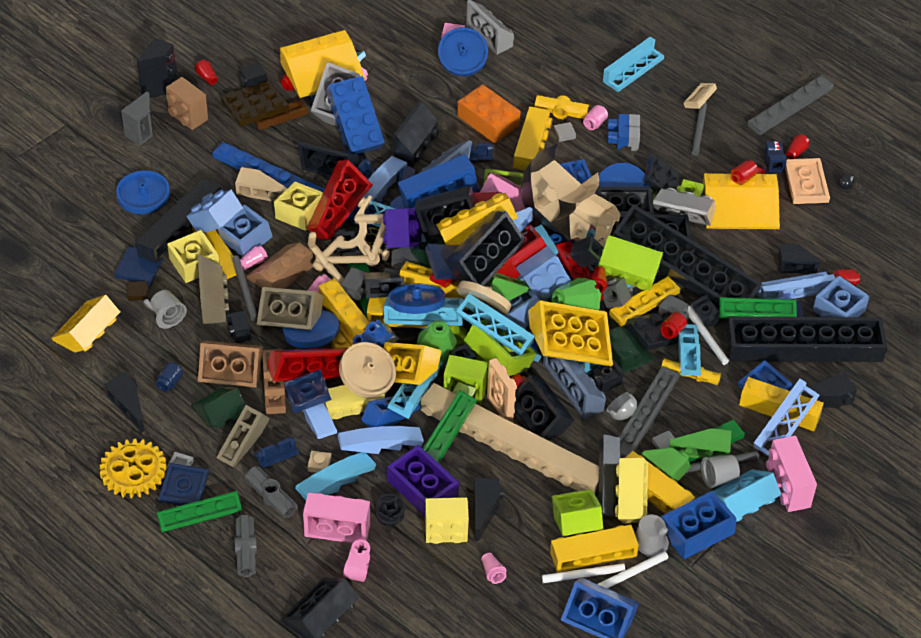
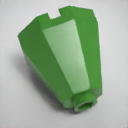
M577 278L557 288L552 293V303L599 310L601 292L595 288L594 285H597L595 280Z
M436 320L419 333L417 345H425L441 350L440 361L444 365L448 361L449 351L456 349L457 340L445 321Z

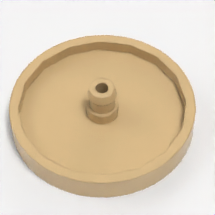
M461 281L457 287V292L463 298L471 294L500 314H508L511 308V303L493 291L489 286L484 287L470 281Z
M361 342L352 345L343 354L339 363V373L343 383L351 392L365 398H376L385 394L393 385L396 378V367L392 357L382 347L373 343Z

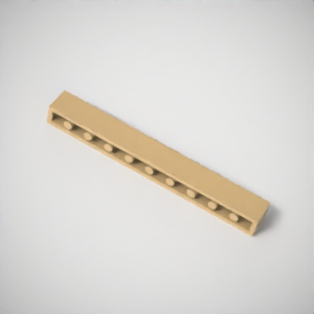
M433 383L421 398V411L441 421L457 394ZM475 404L459 432L491 446L494 450L501 451L510 458L526 464L529 468L536 469L545 476L561 482L564 486L571 487L577 491L592 489L595 495L599 491V466Z

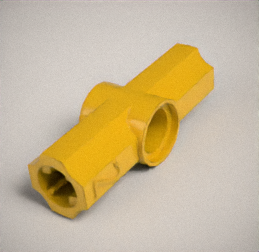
M539 95L536 97L535 108L550 110V113H553L558 119H565L567 116L584 119L589 111L588 104L572 102L567 96H558L556 99Z

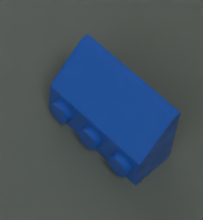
M713 491L661 516L666 528H668L667 534L672 546L683 559L735 534L737 518Z
M580 578L574 583L561 621L599 638H624L634 619L639 602L589 580Z

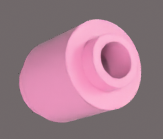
M595 105L584 117V126L589 130L599 128L608 118L607 110L603 106Z

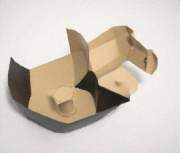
M558 143L542 150L531 161L522 176L521 192L524 207H531L533 209L532 216L545 227L565 236L568 240L579 241L586 238L590 224L596 228L594 238L604 248L613 226L619 222L620 212L614 204L594 194L599 186L598 172L583 184H580L555 161V150Z

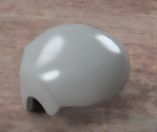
M625 392L607 407V412L616 420L628 419L637 409V401L632 394Z

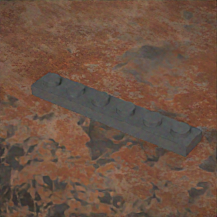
M820 75L750 119L747 126L758 135H762L831 91L834 84Z
M662 366L619 436L620 458H625L632 451H636L679 380L680 373Z

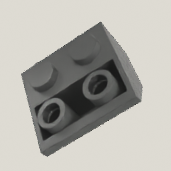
M145 92L121 110L125 137L139 146L153 136L150 95L148 92Z

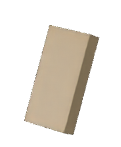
M700 83L685 100V108L700 109L717 89L714 83Z

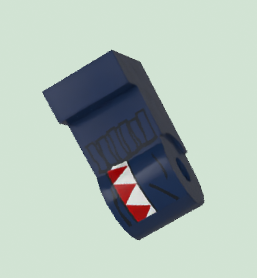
M766 141L765 159L768 173L785 172L787 158L783 153L781 141ZM773 163L780 165L779 167H772Z

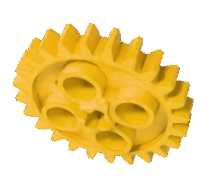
M136 439L133 440V443L125 440V445L118 442V448L111 446V453L105 452L106 458H101L102 464L99 467L103 485H107L109 491L113 489L115 495L121 492L123 498L127 493L130 495V498H133L135 493L141 497V492L143 491L148 495L149 488L156 490L155 484H162L161 479L165 478V472L167 471L163 452L159 451L158 446L153 447L152 442L145 445L144 439L140 443H137Z

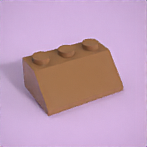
M300 242L286 245L246 275L247 279L261 289L262 287L285 289L312 268L313 252Z
M216 341L201 342L198 382L257 387L263 346Z

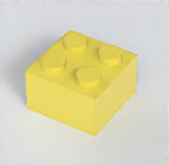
M294 182L274 201L275 218L306 231L323 192Z
M202 230L167 244L169 259L185 283L199 278V255L219 264L218 253Z
M467 498L426 499V543L467 542L469 519Z

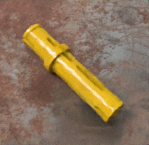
M664 358L663 367L680 373L679 362ZM701 367V376H681L696 379L697 382L703 381L718 386L721 373L712 372Z

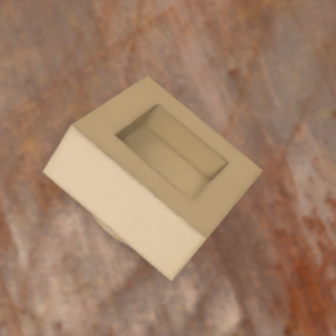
M311 451L308 472L317 473L330 466L331 453Z

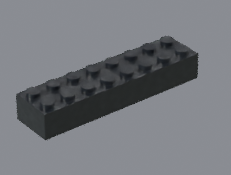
M634 204L613 232V237L662 252L663 255L658 271L669 276L672 280L700 297L707 294L714 306L718 308L720 297L755 298L762 286L761 282Z
M729 317L726 328L729 361L883 362L887 351L882 317Z

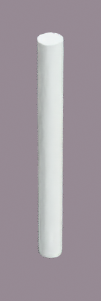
M689 306L690 320L694 325H697L698 331L723 365L727 364L729 359Z
M664 551L598 583V585L608 589L667 560L668 555Z
M622 563L542 575L541 578L542 583L619 573L625 571V565Z

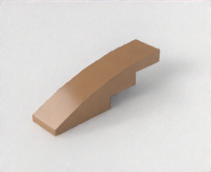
M262 350L266 414L286 413L284 381L273 382L267 366L270 353L274 350Z

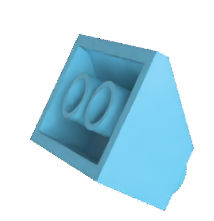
M754 469L740 475L738 480L712 490L737 518L736 522L740 521L745 514L758 511L760 506L773 503L775 498L781 495L774 473Z

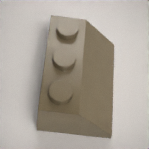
M199 255L198 268L203 324L226 322V314H229V303H225V300H228V288H224V285H227V274H223L222 266Z
M262 287L257 325L312 330L321 316L324 296L316 291Z

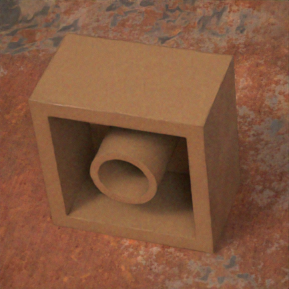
M183 77L166 87L168 112L172 117L177 118L184 126L191 130H194L208 120L205 93Z

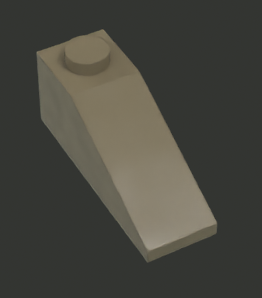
M245 405L216 458L235 467L261 436L270 418Z

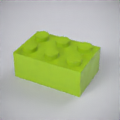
M486 320L480 321L484 326L492 325ZM474 325L471 326L464 339L470 348L482 357L484 362L489 364L490 360L497 358L499 363L505 366L508 376L526 372L537 355L529 347L520 356ZM496 328L498 335L507 336L506 333ZM512 338L513 344L521 349L523 344Z

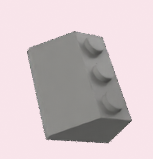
M468 0L466 26L479 32L486 40L488 47L495 54L513 47V32L483 5Z
M327 62L311 112L322 121L337 126L326 89L330 84L356 78L360 74Z
M673 188L661 189L653 202L657 214L666 212L669 215H688L690 222L711 226L716 208L715 200L709 196L703 195L698 197L691 192L679 193Z

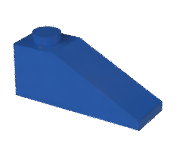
M406 393V394H405V396H411V395H412L411 393ZM394 396L369 401L361 419L368 428L393 426L406 418L387 408ZM421 401L419 402L413 413L421 408ZM403 402L395 403L398 406L405 408Z

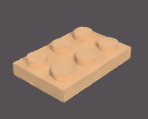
M787 159L785 171L793 204L829 203L830 196L821 159Z
M497 358L489 361L487 398L500 417L513 423L517 385L514 379H510L505 366L500 364Z

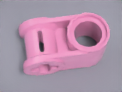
M359 539L353 542L344 567L343 578L360 582L365 581L370 560V545L367 541Z

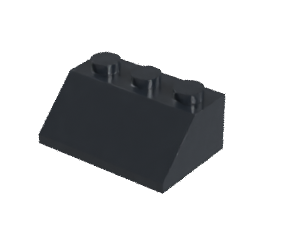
M154 38L137 59L141 95L148 92L150 98L166 95V87L178 80L173 44Z
M419 101L394 134V157L407 162V165L411 167L421 160L424 151L429 149L432 140L436 139L439 134L438 120L423 102Z
M299 141L298 143L302 170L331 177L338 161L349 160L356 168L359 165L358 155L308 142Z
M471 186L417 199L415 211L426 242L442 238L437 224L442 219L454 217L461 210H469L475 207L477 202Z
M598 187L596 190V195L614 204L620 214H627L633 204L649 214H654L651 187Z
M529 375L515 391L514 416L524 429L546 440H551L563 434L574 422L573 417L543 379Z
M322 578L280 620L302 638H322L325 635V631L330 626L335 625L340 620L339 617L344 612L349 611L359 597L345 578Z

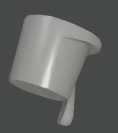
M169 290L157 292L152 297L151 302L148 299L144 300L145 306L155 312L156 323L160 328L167 329L173 327L186 316V306Z
M734 455L705 457L701 462V474L709 488L718 487L739 479V464Z
M646 515L639 521L635 536L639 545L638 550L646 556L654 557L668 550L669 541L666 536L668 528H666L665 522L661 517Z

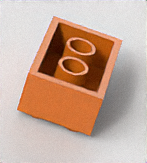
M483 84L458 101L457 116L493 143H497L520 126L521 111Z

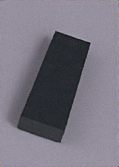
M606 434L599 436V503L602 508V516L617 518L615 507L618 505L619 497L616 496V485H619V477L616 474V467L619 465L620 438Z

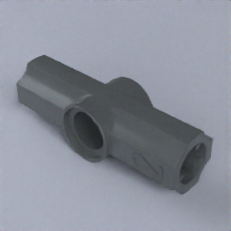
M255 466L245 475V480L262 496L263 502L266 505L272 506L283 518H290L294 515L298 506L280 488L277 480L271 479L260 467Z
M241 515L239 518H236L237 537H235V554L237 556L238 575L243 577H251L253 574H256L255 555L257 554V543L254 533V517Z

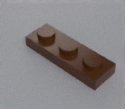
M301 100L289 103L290 111L254 122L259 130L267 129L270 126L282 124L288 120L307 115V107Z

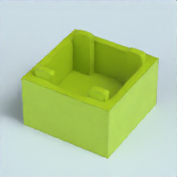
M449 355L444 372V388L453 392L458 382L474 387L476 389L474 396L477 399L476 404L482 405L487 388L488 362Z
M592 489L552 496L554 519L562 536L567 537L572 534L589 531L596 532L603 529L602 508Z

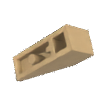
M241 167L235 182L236 195L273 202L288 189L260 170Z

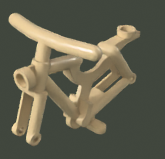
M370 195L367 199L363 197L358 204L360 210L354 217V221L356 224H359V233L354 239L344 241V237L340 235L324 251H321L316 245V233L311 232L309 234V250L317 258L312 267L320 272L325 268L340 285L344 278L333 264L366 263L373 267L378 265L380 261L378 254L382 256V260L385 262L390 256L387 249L381 250L384 233L386 232V225L383 224V214L364 215L366 208L372 201ZM381 223L371 249L364 240L367 234V224ZM356 246L363 253L360 256H330L337 248L351 249Z

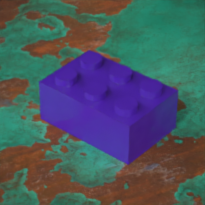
M415 208L385 209L383 224L386 225L384 243L387 244V248L422 246L421 225Z
M419 445L387 467V481L424 516L426 499L457 498L459 496V482Z

